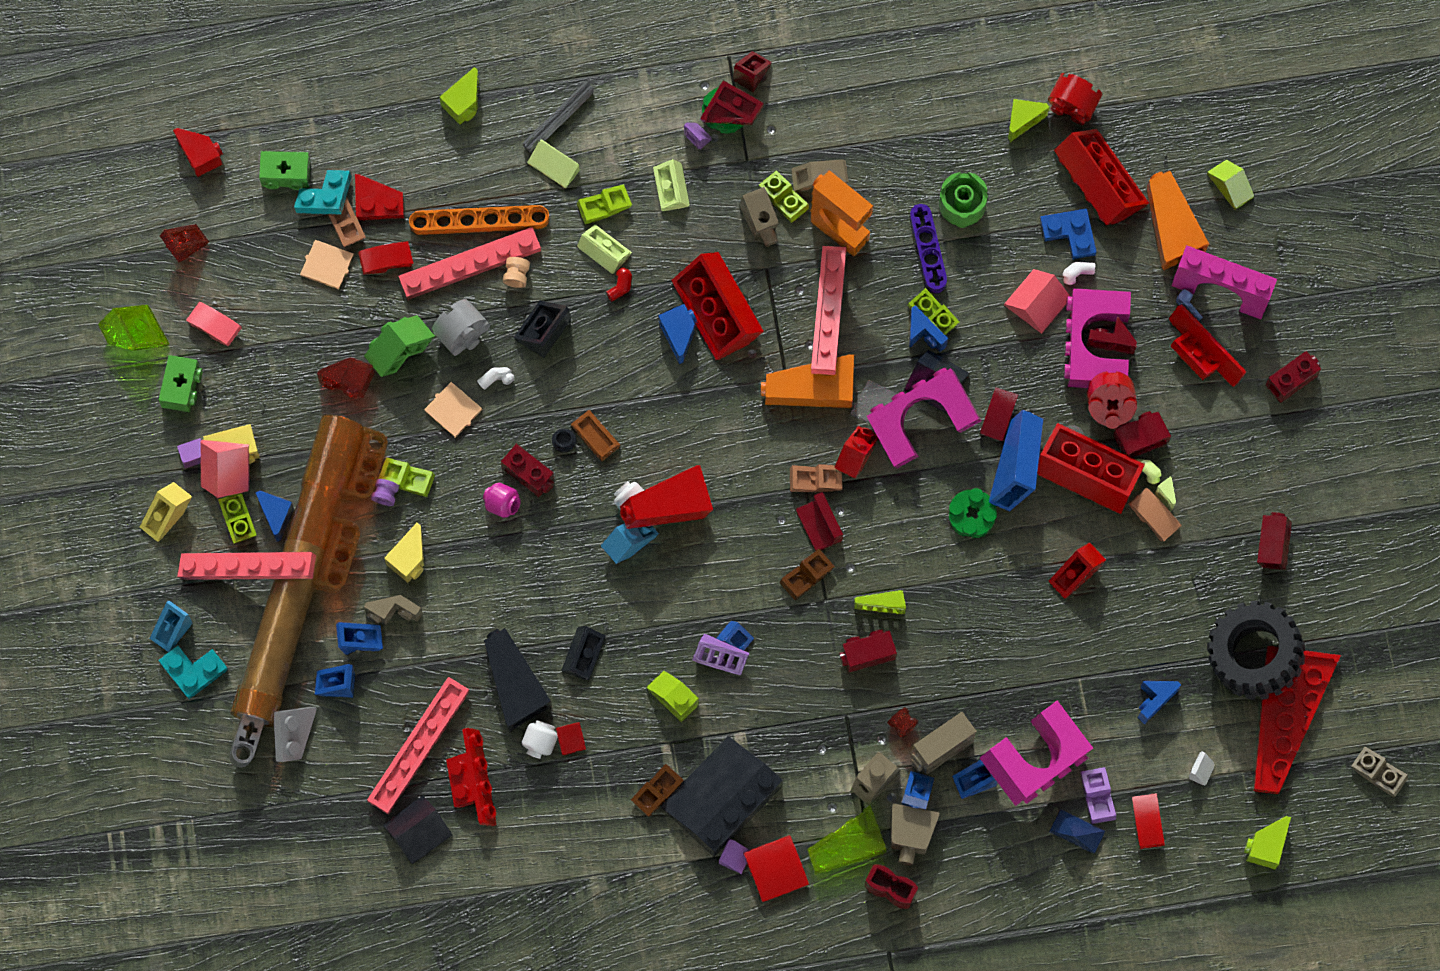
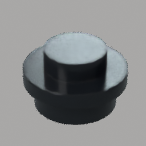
M559 429L552 436V445L559 452H569L576 444V437L569 429Z

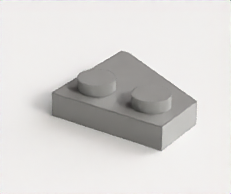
M316 707L274 712L276 762L302 759L316 714Z

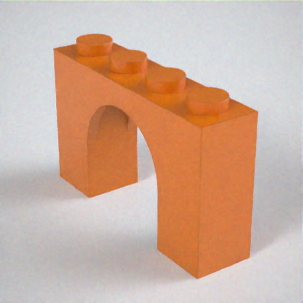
M829 170L824 176L820 174L813 182L812 209L810 211L811 222L841 247H846V251L854 257L869 241L870 231L863 224L872 215L873 205Z

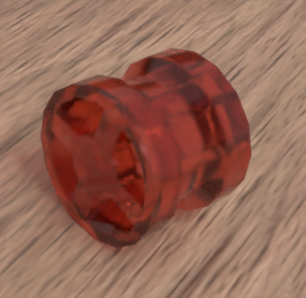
M906 707L899 710L887 722L890 727H894L897 730V735L900 738L907 735L919 723L916 718H912L909 715V710Z

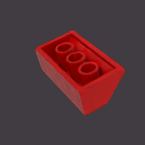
M1097 129L1073 132L1054 149L1059 162L1067 168L1073 182L1079 185L1084 192L1085 199L1093 205L1098 212V217L1106 225L1119 223L1149 204L1146 197Z
M719 252L700 254L671 280L687 310L693 311L697 320L695 324L716 360L749 345L764 332Z
M1057 423L1040 454L1037 475L1121 514L1145 464Z

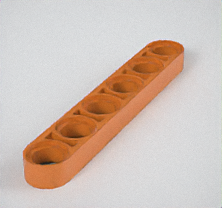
M541 205L415 211L409 217L410 229L418 235L525 230L531 227L535 230L543 229L549 223V212ZM542 212L545 215L544 221L539 223L533 221V214ZM512 213H518L522 219L519 223L514 224L508 220V217ZM489 214H494L498 217V221L493 225H489L484 221L485 217ZM466 215L472 216L474 218L473 224L469 226L463 225L461 223L462 217ZM421 217L427 223L423 228H417L413 225L414 220ZM440 217H448L451 220L450 224L446 227L439 226L437 220Z

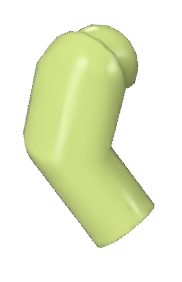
M1135 459L1145 464L1142 471L1147 475V482L1150 484L1159 483L1161 470L1151 460Z

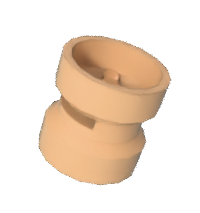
M519 257L507 258V272L503 276V283L515 288L525 287L527 283L525 275L529 271L530 262Z

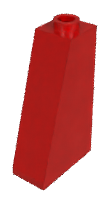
M696 465L629 497L620 506V515L625 522L626 529L704 519L713 511L700 465Z

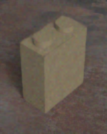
M960 712L913 745L912 759L910 760L913 767L918 772L922 771L924 775L929 774L974 742L977 731L964 713Z

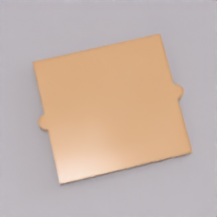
M315 240L309 255L305 256L306 262L300 276L340 289L345 275L349 274L348 268L354 253Z
M452 382L440 394L437 393L435 395L436 398L424 409L429 416L455 438L466 426H471V421L482 411V408Z

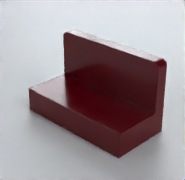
M823 492L814 495L813 502L796 509V513L815 551L826 549L843 540V533Z

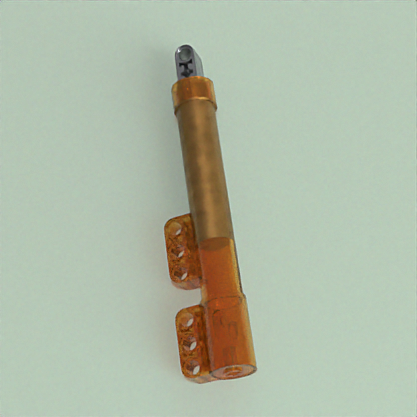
M323 415L320 419L301 481L302 489L282 551L314 553L316 560L313 579L273 580L242 684L238 685L230 711L232 716L240 719L229 756L231 763L236 767H245L253 759L263 726L274 727V712L280 711L282 706V694L314 589L328 593H337L342 589L347 580L360 537V529L354 522L337 517L342 499L357 503H363L369 499L377 481L388 441L383 433L363 427L361 424L345 417ZM369 441H378L381 448L378 450L373 449ZM366 462L372 464L374 471H365L362 464ZM356 486H365L367 494H359L356 491ZM342 531H351L354 536L353 539H345ZM338 552L343 553L347 561L343 563L337 561L335 554ZM328 576H337L340 584H330ZM247 726H251V730L254 732L249 739L245 738L247 731L244 729ZM236 750H246L248 759H238Z

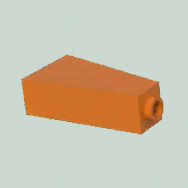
M1171 171L1164 174L1163 172H1158L1151 176L1146 189L1161 267L1163 270H1166L1180 263L1186 245L1206 252L1209 243Z
M854 355L837 357L835 375L811 374V364L766 374V382H761V396H765V405L852 408Z

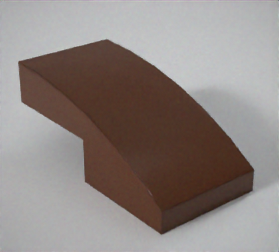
M818 549L801 561L800 565L784 576L779 583L794 600H797L829 574L835 566Z
M665 764L649 782L643 785L631 801L650 817L685 780L668 764Z

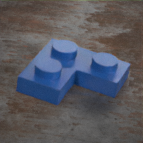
M1087 209L1040 216L1044 242L1068 238L1072 260L1096 256L1097 252Z

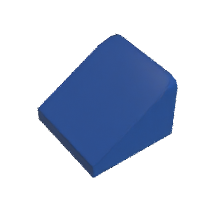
M730 621L716 639L744 651L754 638L738 622Z

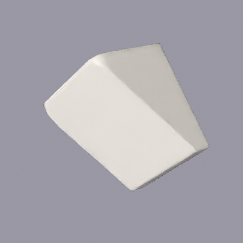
M1200 752L1188 776L1189 779L1201 785H1206L1214 769V762L1206 753Z

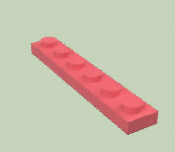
M533 227L402 274L399 276V280L405 296L409 300L505 265L509 257L524 258L540 252L541 247Z
M822 246L811 374H836L846 247Z
M312 552L181 553L177 577L182 580L313 579L316 555Z
M450 677L447 678L367 799L368 803L386 814H390L469 694L468 688Z

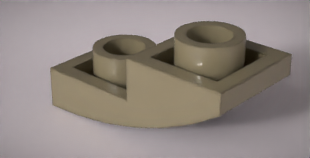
M1367 747L1363 748L1351 765L1357 773L1394 798L1408 780L1406 773L1388 764L1386 758Z

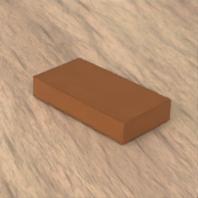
M590 410L571 424V428L601 462L620 448L617 440Z

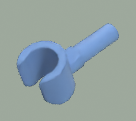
M1183 289L1177 296L1176 303L1178 305L1182 304L1198 321L1201 320L1203 317L1190 303L1193 295L1188 290Z

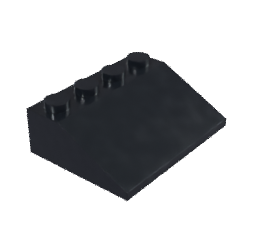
M728 736L660 807L715 857L726 846L728 840L733 839L782 788L783 780L764 762Z

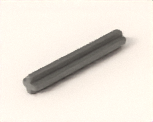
M587 82L583 83L523 142L524 149L529 153H533L540 140L545 141L594 93L593 87Z

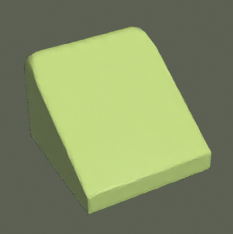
M1171 476L1157 486L1155 491L1156 497L1170 512L1176 504Z

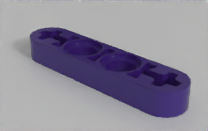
M917 204L911 209L910 223L925 286L932 293H940L946 287L947 276L932 213L927 205ZM919 211H921L922 215H925L924 226L920 227V218L915 217ZM927 232L931 234L932 240L929 243H924L920 241L919 235ZM928 254H933L937 257L938 261L933 265H929L925 262L924 257ZM936 270L937 279L942 280L939 286H935V283L932 282V271Z

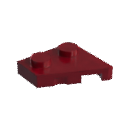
M723 80L700 120L704 123L753 125L764 107V103Z

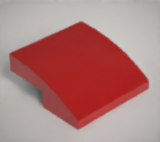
M790 835L743 852L762 902L809 885Z

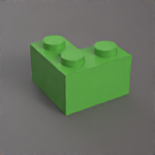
M418 315L410 318L404 317L397 322L390 321L381 328L382 333L379 337L369 344V350L364 357L381 377L393 374L398 371L409 356L423 352L435 335Z

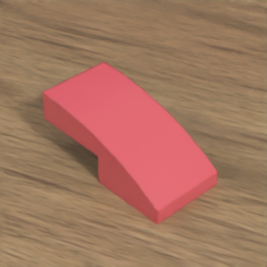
M202 302L197 304L186 320L189 325L207 333L211 339L228 347L242 328L227 316Z

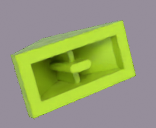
M1014 99L1008 140L1010 142L1046 118L1050 108L1048 104Z
M1225 160L1207 172V175L1234 210L1254 198L1243 168Z

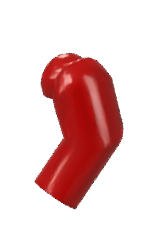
M626 268L617 270V285L606 291L608 298L612 302L628 293L631 289L633 277L631 271Z

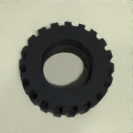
M1251 601L1249 606H1246L1244 602L1237 604L1238 609L1232 611L1229 608L1224 612L1226 617L1224 619L1219 617L1215 622L1216 630L1211 629L1209 638L1211 642L1207 643L1210 664L1222 684L1238 696L1244 694L1247 699L1255 700L1256 696H1260L1261 699H1268L1269 694L1273 692L1277 696L1283 693L1281 688L1285 685L1287 688H1290L1294 684L1292 678L1294 676L1299 677L1302 672L1300 665L1305 663L1303 652L1306 650L1302 635L1292 617L1288 616L1282 608H1275L1272 603L1265 602L1264 605H1260L1259 601ZM1257 631H1264L1273 634L1277 638L1279 649L1275 658L1268 665L1259 669H1246L1236 663L1234 658L1235 648L1246 635Z

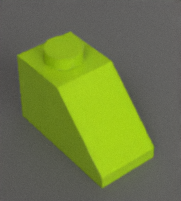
M475 67L440 96L441 106L459 125L464 121L471 120L477 111L479 76L478 70Z
M665 671L646 687L680 722L699 706V698L680 680Z
M1285 816L1257 831L1252 839L1248 838L1244 853H1248L1246 861L1276 869L1280 862L1291 817Z

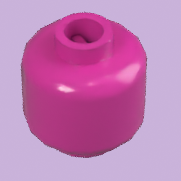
M495 483L488 487L483 494L486 510L502 518L514 515L520 507L521 500L517 490L505 484Z

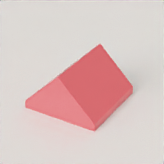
M1033 269L1005 302L1004 306L1042 334L1066 306L1067 296L1070 295L1055 275Z
M201 440V487L217 498L249 491V444Z

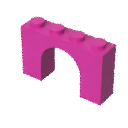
M1186 245L1172 287L1180 290L1186 289L1191 294H1194L1198 284L1211 283L1220 285L1233 291L1242 299L1239 312L1262 319L1277 279Z
M1073 289L1072 296H1067L1066 310L1071 311L1070 319H1066V333H1070V341L1065 343V356H1069V364L1064 366V379H1068V387L1088 388L1090 381L1096 375L1106 371L1108 373H1116L1118 371L1128 376L1129 360L1106 359L1092 355L1085 348L1081 333L1088 325L1098 321L1115 322L1116 318L1119 317L1122 322L1128 323L1131 292Z
M946 368L940 369L933 374V379L927 382L925 380L917 382L912 386L913 390L906 394L900 392L891 398L892 402L885 406L882 403L873 407L870 410L871 414L867 415L889 459L897 469L918 457L904 429L905 416L908 410L917 402L934 400L941 403L960 433L981 422L957 375L951 368L948 370Z
M1058 701L1030 721L1049 747L1051 761L1048 768H1037L1028 764L1007 737L980 757V760L1015 806L1022 801L1028 804L1038 796L1036 793L1038 789L1041 788L1043 792L1055 784L1053 778L1058 776L1061 779L1072 771L1069 766L1075 764L1078 767L1088 759L1086 754L1093 749Z

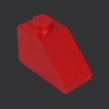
M180 128L173 130L177 142L197 177L223 165L220 158L223 152L217 142L212 143L209 136Z
M1088 543L1077 549L1048 582L1066 599L1103 565L1106 559L1091 543Z

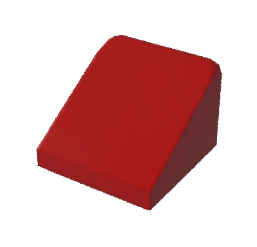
M580 722L556 728L562 755L586 750Z

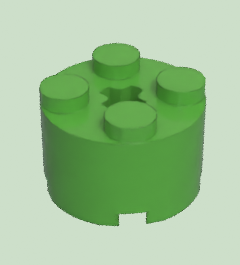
M959 172L950 175L942 184L938 206L942 216L949 223L959 228H965L978 222L986 209L988 199L986 184L979 176L973 173L960 174Z

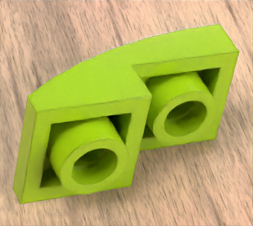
M777 171L759 184V188L765 187L770 201L791 223L809 209L808 203L793 190L792 185Z
M926 288L907 304L911 310L916 305L944 335L959 323L944 304L941 306Z
M242 493L218 499L234 544L257 536Z

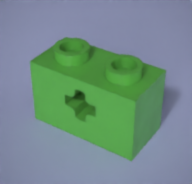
M261 151L259 174L261 185L268 189L289 187L293 190H299L303 187L309 188L311 164L309 153Z
M168 356L159 396L162 408L190 412L191 406L196 404L198 393L195 391L197 382H201L203 373L196 359Z

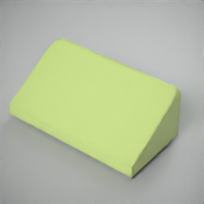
M540 140L527 162L564 188L568 187L580 171L578 163L543 140Z
M672 159L653 167L661 211L690 206L682 164Z
M594 225L582 234L577 245L580 250L612 274L622 266L632 253L597 225Z

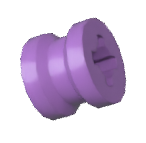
M376 479V491L372 493L371 499L382 505L393 506L395 503L394 494L398 492L399 485L389 480Z

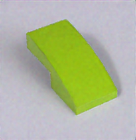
M623 184L604 189L598 195L579 199L577 206L584 223L589 224L630 208L632 203Z
M386 457L378 479L392 481L398 484L401 490L427 497L435 474L431 471L411 467L406 462Z

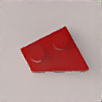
M355 174L356 217L358 220L404 218L403 192L360 174Z

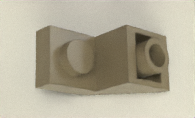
M846 160L808 162L791 168L794 191L799 193L812 189L815 179L820 174L824 176L829 170L846 184L849 183Z
M401 595L367 602L364 605L365 612L367 613L366 617L376 624L381 622L387 625L396 610H399L397 613L408 621L412 618L418 622L423 614L421 607Z

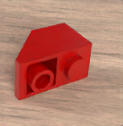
M858 426L845 442L834 468L856 479L879 440L877 435L868 428Z

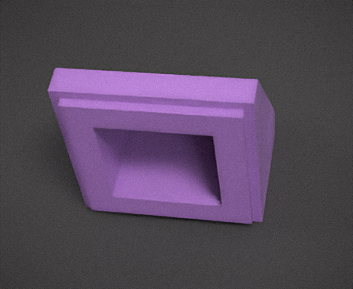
M697 123L684 124V135L698 149L701 150L711 141V136Z
M200 438L177 446L185 469L201 463Z
M729 839L719 859V864L742 874L747 864L743 852L749 851V849Z

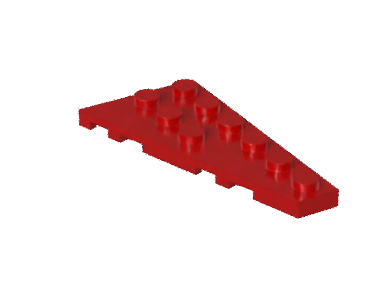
M1267 646L1265 666L1275 658L1279 647ZM1304 651L1305 663L1300 665L1302 670L1300 676L1292 678L1294 684L1290 688H1287L1286 685L1282 687L1283 693L1277 696L1273 692L1269 694L1268 699L1261 700L1253 791L1279 794L1341 655Z

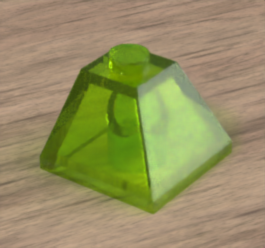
M148 304L113 308L98 323L109 345L130 351L167 347L169 345Z

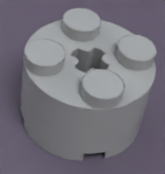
M467 299L460 300L451 305L450 307L453 310L449 314L443 312L432 327L436 337L454 356L466 348L469 350L475 348L480 342L478 338L490 327L488 321Z

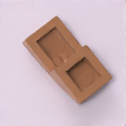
M346 197L341 215L328 214L343 247L366 238Z
M818 464L816 467L792 465L790 467V491L842 490V472L835 469V465Z
M1145 488L1128 503L1140 520L1148 524L1160 541H1165L1182 526L1148 488Z

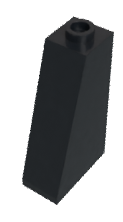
M504 628L501 631L496 629L486 636L487 639L484 640L506 726L509 732L551 708L552 704L508 631Z

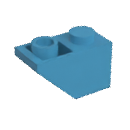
M622 524L613 530L601 547L617 564L633 556L659 533L653 526L626 529L625 524Z

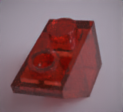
M349 357L320 369L317 376L321 385L327 389L334 390V388H337L349 397L356 398L358 396L364 398L375 372L373 365Z

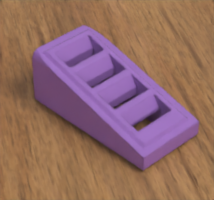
M704 634L699 641L693 661L741 676L749 653ZM706 648L710 649L709 653L704 652ZM715 651L720 652L718 658L714 656ZM725 653L729 654L727 662L723 660ZM735 656L739 657L736 666L732 664Z

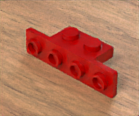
M1182 304L1179 305L1169 317V321L1183 335L1175 339L1170 347L1202 380L1218 371L1232 387L1236 386L1246 374L1245 369Z
M465 728L462 729L466 753L446 759L454 807L462 808L475 803L479 824L494 826L497 824L496 809L492 801V786L488 779V764L484 757L483 738L479 730Z

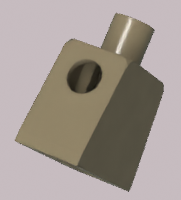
M765 187L743 195L739 206L753 237L761 236L765 246L777 243L778 238L774 230L779 223ZM759 219L765 220L766 223L760 222Z
M878 752L857 775L851 791L870 806L900 770L883 754Z
M893 803L891 810V848L900 850L898 863L912 866L915 853H926L939 818V812Z

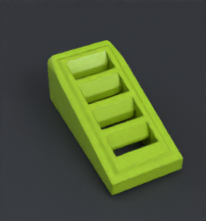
M902 590L855 597L854 609L905 614L904 594Z

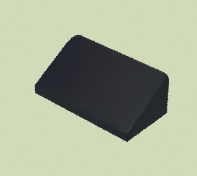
M579 626L561 671L589 681L606 635L590 627Z

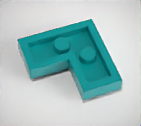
M327 170L322 189L300 188L294 206L296 213L341 215L352 179L350 171Z
M176 646L158 660L188 699H191L228 670L227 666L213 649L193 664L179 646Z

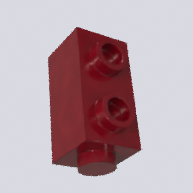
M1305 351L1271 375L1266 382V387L1282 403L1318 377L1321 371L1320 363L1314 355L1310 356Z
M517 443L501 460L502 469L538 497L543 492L547 494L555 484L554 472Z
M1272 512L1271 515H1263L1257 563L1262 568L1282 570L1287 568L1292 522L1283 513Z
M876 630L871 632L868 637L861 639L859 636L849 638L845 641L846 643L842 644V652H839L841 664L843 667L847 666L849 673L896 660L897 656L890 630L886 632Z

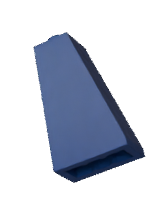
M1022 410L1010 420L989 503L1011 511L1035 491L1043 418Z

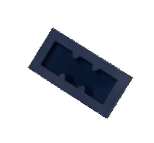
M1061 809L1049 831L1094 854L1105 833L1104 830Z

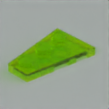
M871 805L866 807L855 818L845 822V825L834 833L831 832L807 849L815 875L886 853V847Z

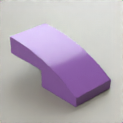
M1105 767L1082 771L1081 779L1091 824L1116 820V813L1110 794L1111 788Z

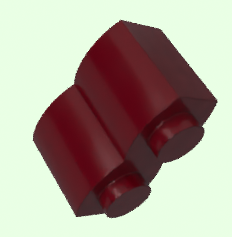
M1145 412L1138 417L1139 420L1128 421L1115 429L1113 436L1122 454L1135 458L1147 451L1157 449L1169 443L1171 435L1159 412Z
M874 864L864 885L873 895L887 897L893 905L902 909L910 908L918 891V886L912 880L896 876L889 868Z

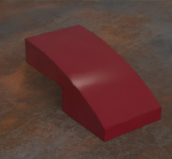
M995 387L980 434L1003 441L1018 394Z

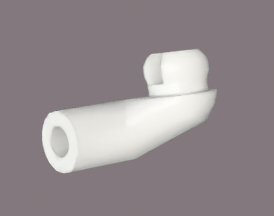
M1075 262L1063 272L1064 283L1068 285L1075 284L1076 277L1080 274L1094 275L1095 263Z
M507 367L492 368L479 378L477 382L485 390L496 380H502L504 384L508 385L514 381L515 377L511 373L512 370Z

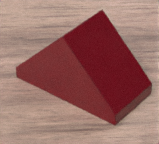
M752 51L735 64L733 81L754 92L772 62Z

